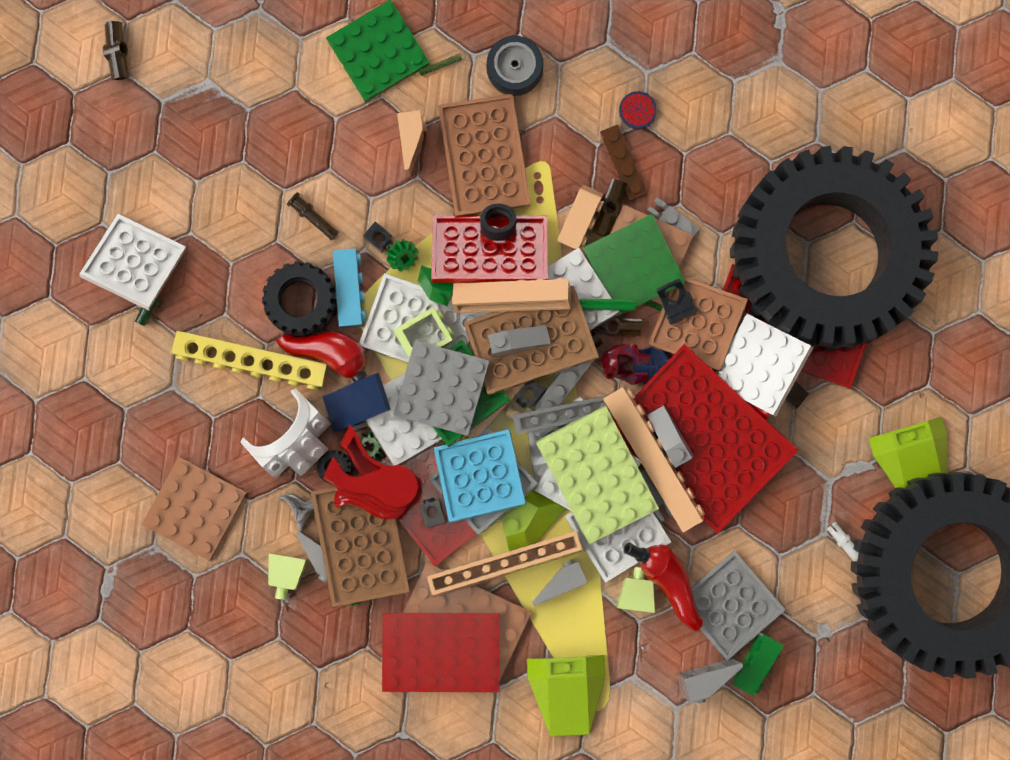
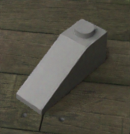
M546 325L506 330L488 335L494 358L551 344Z
M663 405L648 414L647 416L674 467L676 468L692 459L694 454L665 406Z
M298 531L296 535L315 571L320 575L318 578L328 584L321 545L303 532Z
M572 559L563 563V568L559 569L533 600V605L536 606L587 584L579 562L574 563Z

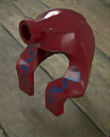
M615 345L604 352L601 358V366L607 379L617 378L635 385L647 382L648 373H633L628 368V361L633 360L635 364H649L650 355L640 353L639 351L642 349H638L637 345Z

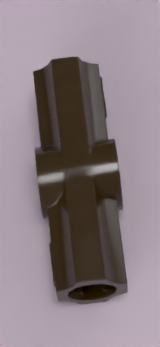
M611 178L603 201L604 203L592 233L602 237L610 234L627 183ZM607 203L613 204V213L606 211L605 206Z

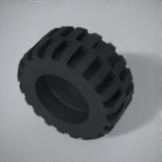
M296 261L294 264H284V267L281 269L277 268L274 271L275 274L272 277H268V283L263 288L264 296L262 297L265 314L272 324L284 333L295 337L311 336L312 333L320 332L324 326L327 327L330 319L335 315V308H337L336 290L329 276L321 268L313 266L308 262L301 263ZM296 282H306L312 285L318 295L316 308L304 317L290 315L282 304L284 291Z

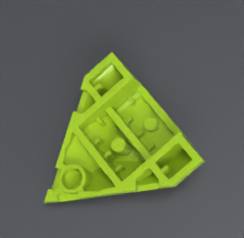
M534 488L525 496V506L512 508L501 517L509 551L535 544L567 508L536 492Z

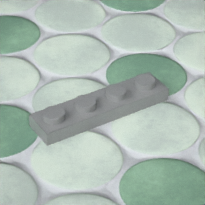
M593 361L560 371L533 405L534 408L538 410L560 405Z

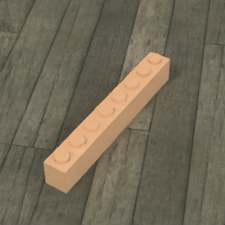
M624 385L604 397L603 400L637 457L641 460L643 467L682 532H685L704 520L703 515H705V512L700 504L696 505L693 500L695 498L694 493L690 488H686L683 483L685 479L682 473L675 470L659 438H656L653 433L655 430L651 422H647L644 418L645 412L642 406L635 403L633 391L630 387L627 389Z
M575 531L427 576V583L431 596L434 598L580 553L582 547Z

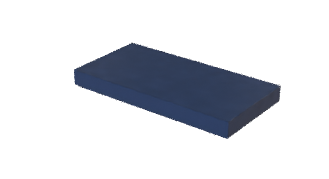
M379 373L372 374L322 397L334 433L391 410Z

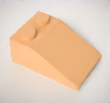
M420 110L397 113L406 177L411 176L424 139L423 132L427 131L425 116H421Z

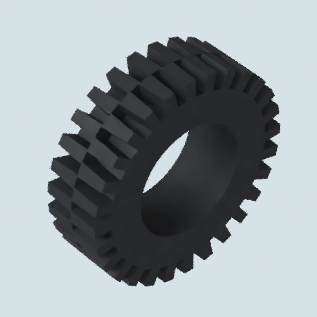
M823 146L815 154L811 155L808 149L800 152L792 161L789 158L780 162L774 171L770 170L754 188L738 214L739 219L733 228L731 237H734L735 240L730 248V258H735V265L732 269L733 279H740L741 287L738 291L740 297H748L752 303L749 309L754 317L761 315L767 321V324L812 346L813 349L821 346L824 347V351H835L841 347L849 350L863 343L868 344L883 336L914 312L912 309L922 302L926 296L923 290L932 283L935 273L929 270L938 261V251H931V246L938 240L937 230H928L927 224L934 218L931 208L922 211L919 203L925 196L920 189L911 194L906 188L911 178L905 172L895 177L890 173L894 163L885 159L877 165L872 162L875 153L867 150L859 156H853V147L843 146L836 153H832L831 146ZM817 205H835L848 209L858 215L872 231L878 249L877 269L868 287L856 294L833 296L818 292L804 283L792 268L786 249L787 231L793 216L806 208Z
M949 472L928 474L927 478H914L907 481L908 486L905 488H894L888 493L891 498L887 502H878L873 507L876 515L872 520H864L860 527L866 531L862 540H855L853 547L859 554L857 561H851V572L857 575V583H851L853 593L861 601L857 605L858 610L869 621L867 627L882 640L881 643L902 659L930 673L933 671L943 677L953 678L954 674H957L965 679L976 678V672L988 676L998 673L996 667L998 665L1010 668V488L1006 486L1007 483L981 475ZM955 523H971L990 538L998 552L1001 564V578L998 590L991 603L973 618L957 623L934 621L920 607L912 589L911 570L915 555L926 538L938 529Z

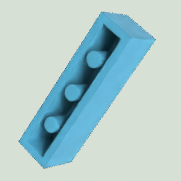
M356 248L334 250L333 261L339 327L341 329L364 327L363 322L367 321L366 311L362 310L365 296L364 291L360 290V284H363L362 272L359 273L358 266L362 265L361 254H357Z

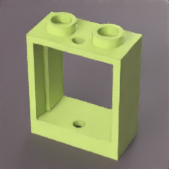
M434 307L393 330L409 359L413 348L403 331L431 315L446 338L434 346L444 348L453 343L452 337L454 334L449 326L445 328L442 323L444 317L440 310L435 311Z

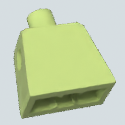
M269 554L268 585L277 587L276 599L287 600L288 589L297 590L307 560Z
M635 567L633 578L624 579L616 608L655 612L653 582L645 580V574L641 568Z

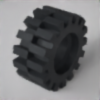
M329 450L319 458L317 472L324 482L328 483L323 479V476L327 470L328 463L333 457L342 464L343 471L351 476L352 462L345 453L339 450Z

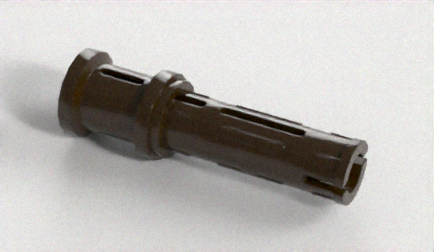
M295 193L288 201V207H293L300 217L308 219L330 241L334 239L331 233L337 236L339 231L312 209V204L304 201L300 197V193Z

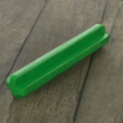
M579 299L582 310H636V300Z

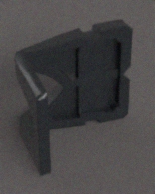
M676 279L657 289L665 313L668 315L667 319L670 325L682 321L684 317L688 318L698 313L695 304L692 303L693 301L680 279ZM672 286L678 288L679 296L677 301L668 299L665 296V290Z

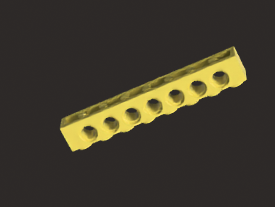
M176 331L171 352L179 360L195 359L194 363L206 365V362L214 364V368L223 370L226 366L232 368V371L243 374V371H248L254 377L262 378V375L270 376L269 380L280 382L281 379L288 380L290 385L299 386L300 383L306 384L308 389L317 391L318 387H324L328 370L327 364L181 331ZM197 344L198 351L191 354L189 352L190 346ZM216 348L217 355L214 358H209L208 351ZM234 352L236 355L235 360L228 362L226 359L227 355ZM254 357V364L246 366V358ZM266 361L273 362V368L269 371L264 370V363ZM285 365H291L292 372L288 375H284L282 372ZM304 369L311 371L308 379H302L301 372Z

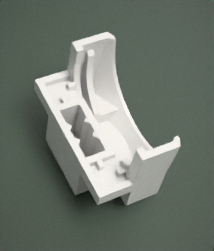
M296 388L291 390V393L298 402V413L292 426L281 438L262 447L253 446L244 438L240 442L255 460L275 478L288 466L302 476L329 450L318 437L331 423Z

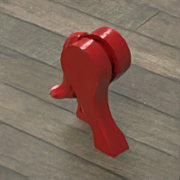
M350 425L340 447L349 455L361 477H353L346 474L335 457L332 458L323 479L333 484L337 489L334 497L335 507L339 509L347 504L355 505L378 518L397 519L413 502L418 489L417 479L413 472L406 467L399 465L386 466L371 458L365 451L358 434Z

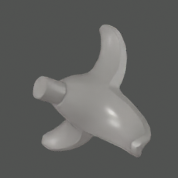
M294 494L280 496V501L285 500L290 505L297 522V530H304L305 523L312 512H314L312 499L303 501Z

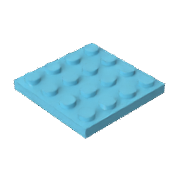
M509 429L455 442L450 447L443 445L434 448L450 524L526 505Z

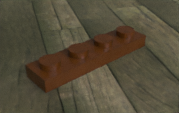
M618 124L600 131L619 179L627 183L625 193L629 202L647 195L645 186Z

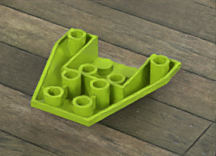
M942 417L868 438L873 457L895 488H905L908 486L907 481L914 478H927L928 474L947 473V432Z
M605 655L527 659L528 680L550 736L589 735L606 675Z

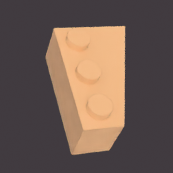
M584 184L582 185L557 241L574 249L580 248V246L584 247L588 236L585 234L588 228L591 230L596 221L593 217L596 211L600 212L604 203L601 199L604 193Z

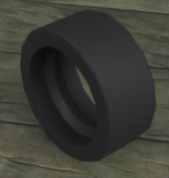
M501 203L487 206L480 216V228L483 235L494 241H504L510 238L516 230V214L514 210L508 205ZM494 216H502L507 218L510 223L504 228L496 229L490 227L487 224V220Z

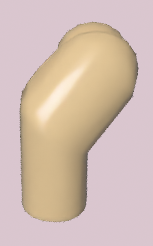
M513 405L505 407V415L512 421H514L513 415L531 411V409L520 412Z

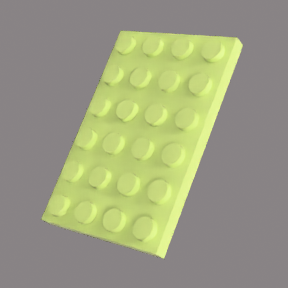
M606 405L536 441L589 544L659 509Z

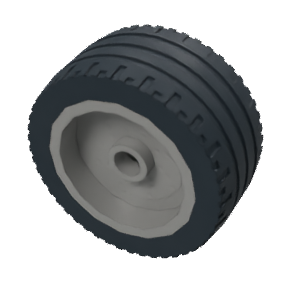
M517 35L504 37L496 42L488 53L486 62L488 78L492 85L503 94H513V96L524 95L534 89L542 77V54L536 44L530 39Z

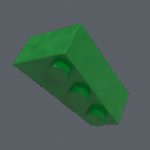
M758 633L742 661L743 667L735 674L731 684L752 696L755 693L758 694L762 689L764 678L770 674L772 665L779 657L784 645L762 633Z

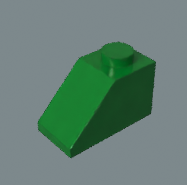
M422 265L417 281L429 300L448 306L453 295L454 283H431V268Z

